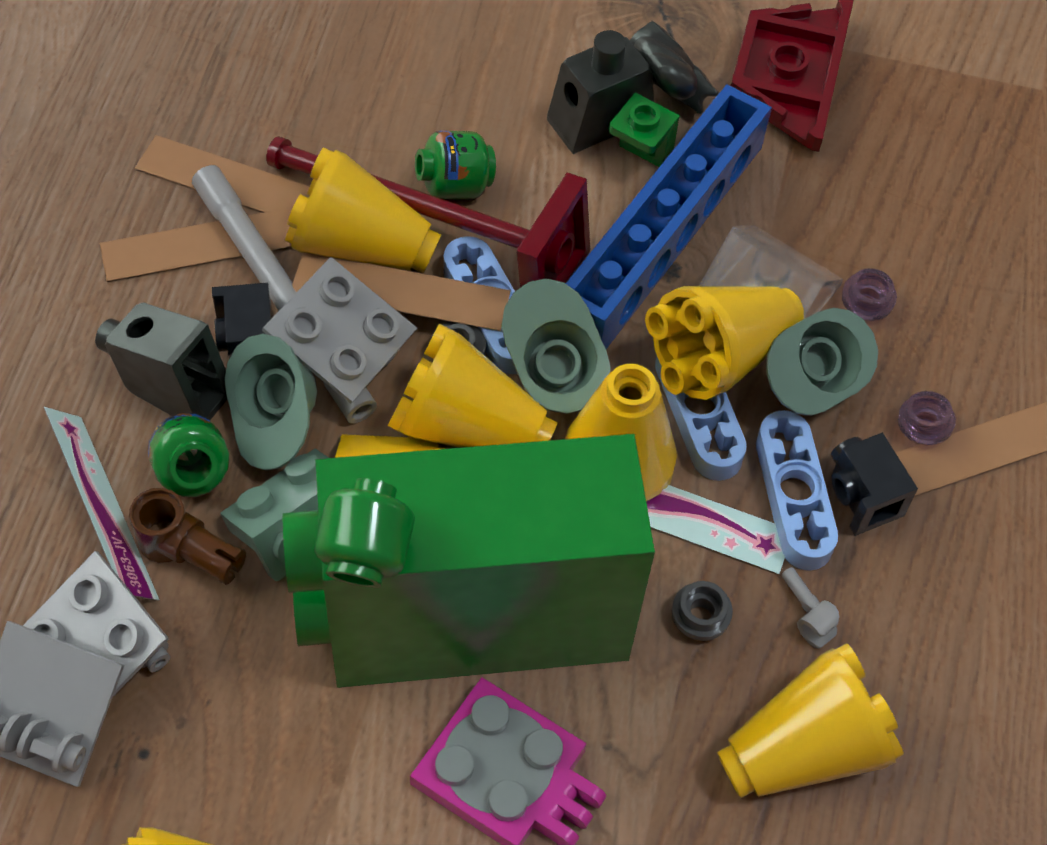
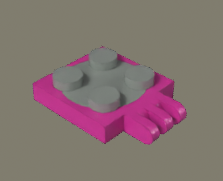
M483 677L480 678L410 775V785L501 845H523L533 829H536L559 845H575L579 840V836L571 828L560 822L563 817L575 826L586 829L593 815L585 807L575 802L574 799L577 797L594 808H600L607 797L602 789L573 771L585 753L587 743Z

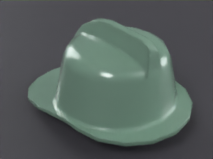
M551 279L528 282L512 294L504 307L501 327L506 347L524 388L535 401L549 411L566 414L581 411L602 381L610 373L611 369L606 348L600 338L589 308L577 291L564 282Z
M830 308L816 312L781 332L770 346L767 353L766 373L771 390L781 404L794 413L812 416L827 411L858 393L871 381L878 361V347L874 333L864 319L845 309Z
M268 334L248 337L235 348L228 360L224 380L235 439L241 456L251 466L267 471L281 468L294 459L305 443L310 426V413L315 406L317 396L316 379L312 372L299 362L292 347L280 337Z

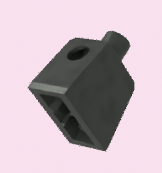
M605 30L598 33L592 48L564 60L556 81L547 114V121L572 154L614 137L609 132L610 122L635 92L654 102L653 74L650 65L627 37L613 30Z
M143 302L135 305L121 322L110 318L100 325L95 337L97 348L110 355L124 386L137 397L171 416L188 413L197 414L209 420L227 401L224 380L226 369L208 324Z

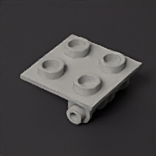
M330 257L262 328V331L265 334L280 337L292 347L299 362L351 404L381 369L394 359L400 348L416 331L417 327L335 259Z
M94 551L23 625L123 664L124 668L114 695L141 668L147 667L150 672H156L163 668L171 657L167 652L169 646L167 642L169 640L168 636L98 551Z
M7 621L0 639V756L79 787L124 665L12 621Z

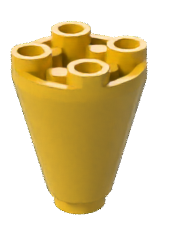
M323 147L310 174V178H313L307 193L310 197L308 198L301 194L298 196L287 220V225L290 227L285 241L291 244L292 249L300 253L316 254L406 271L414 269L424 274L441 234L430 230V222L348 155L338 150L333 152Z
M683 286L672 290L662 296L658 305L649 308L645 316L646 328L653 337L655 352L662 366L660 375L663 385L672 394L678 395L684 392L691 398L704 400L728 391L767 358V353L773 340L781 332L804 319V309L799 297L787 288L773 286Z
M441 324L438 325L424 352L425 355L434 359L433 362L422 357L403 393L414 400L412 401L402 396L388 424V427L408 437L457 448L550 441L557 426L556 421L546 417L547 410L461 334Z
M623 364L610 372L567 429L565 439L635 434L646 501L658 496L663 489L671 484L677 451L660 386L654 375L644 366Z
M846 643L837 649L832 648L821 654L728 738L729 746L717 751L720 762L740 798L752 792H755L760 797L884 769L896 763V759L904 755L902 747L893 732L898 729L895 717L880 693L872 697L869 696L861 679L866 677L864 669L849 644Z

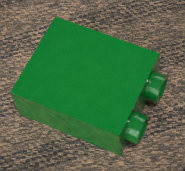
M635 434L315 459L318 510L283 513L285 569L288 592L293 593L298 647L331 644L337 688L629 661L655 554ZM359 478L379 480L396 487L397 493L395 498L409 506L415 516L413 532L402 571L395 577L383 578L382 585L378 588L352 585L329 577L326 574L328 565L323 563L314 552V545L328 496L335 490L354 488L356 479Z

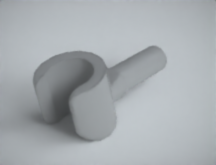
M790 567L782 573V577L801 603V607L807 612L798 620V629L810 645L819 649L836 636L839 611L829 601L819 602L796 570Z

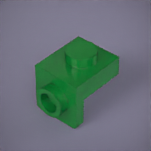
M635 92L610 122L609 132L620 139V147L660 167L674 150L680 115Z

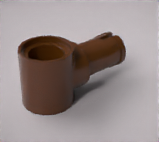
M151 488L140 493L133 500L129 508V519L140 551L149 560L157 563L171 561L183 563L187 561L219 579L225 585L231 583L235 578L234 573L230 569L239 573L243 567L246 551L240 547L233 546L206 530L201 520L185 512L181 498L175 492L165 488ZM160 521L172 522L167 528L162 530L149 529Z

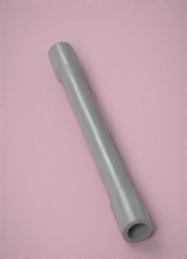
M215 165L201 168L192 178L193 187L213 217L220 221L259 282H268L270 298L279 311L296 293L292 286L293 282L242 208L240 198L220 168ZM323 381L324 386L349 423L361 422L376 410L377 403L367 388L350 404Z

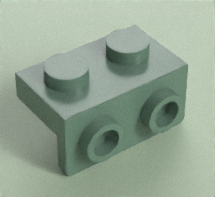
M317 449L295 457L286 465L284 470L262 485L242 493L237 502L220 513L228 530L257 553L268 576L275 581H279L286 576L283 513L318 510L315 459L329 457Z

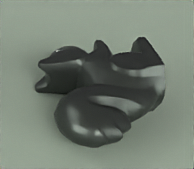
M649 22L630 39V42L650 65L653 74V85H657L671 97L680 100L697 113L702 114L704 111V99L708 96L716 97L719 94L705 74L693 64L679 43L656 22Z

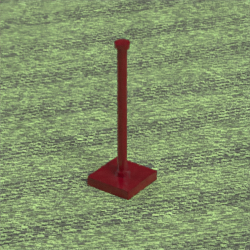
M277 136L271 141L267 149L266 161L269 166L276 169H283L286 166L310 175L318 155L293 147L289 139ZM567 172L529 230L372 175L417 213L517 248L520 288L528 282L541 279H551L566 283L590 252L586 178Z

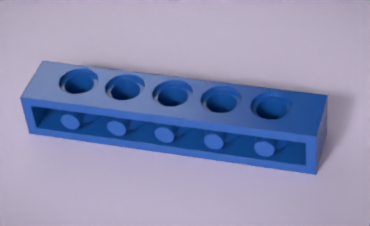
M726 84L565 283L580 294L589 308L606 349L762 149L772 109L771 106Z

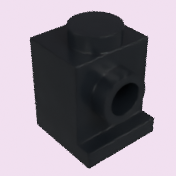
M267 282L212 287V298L216 313V319L214 320L216 345L219 352L228 351L230 359L235 348L248 337L265 334L262 328L273 318L269 284Z
M883 432L864 440L860 437L847 439L832 450L831 457L836 463L831 475L833 490L838 500L845 506L849 505L854 513L849 526L854 536L905 516L918 488Z

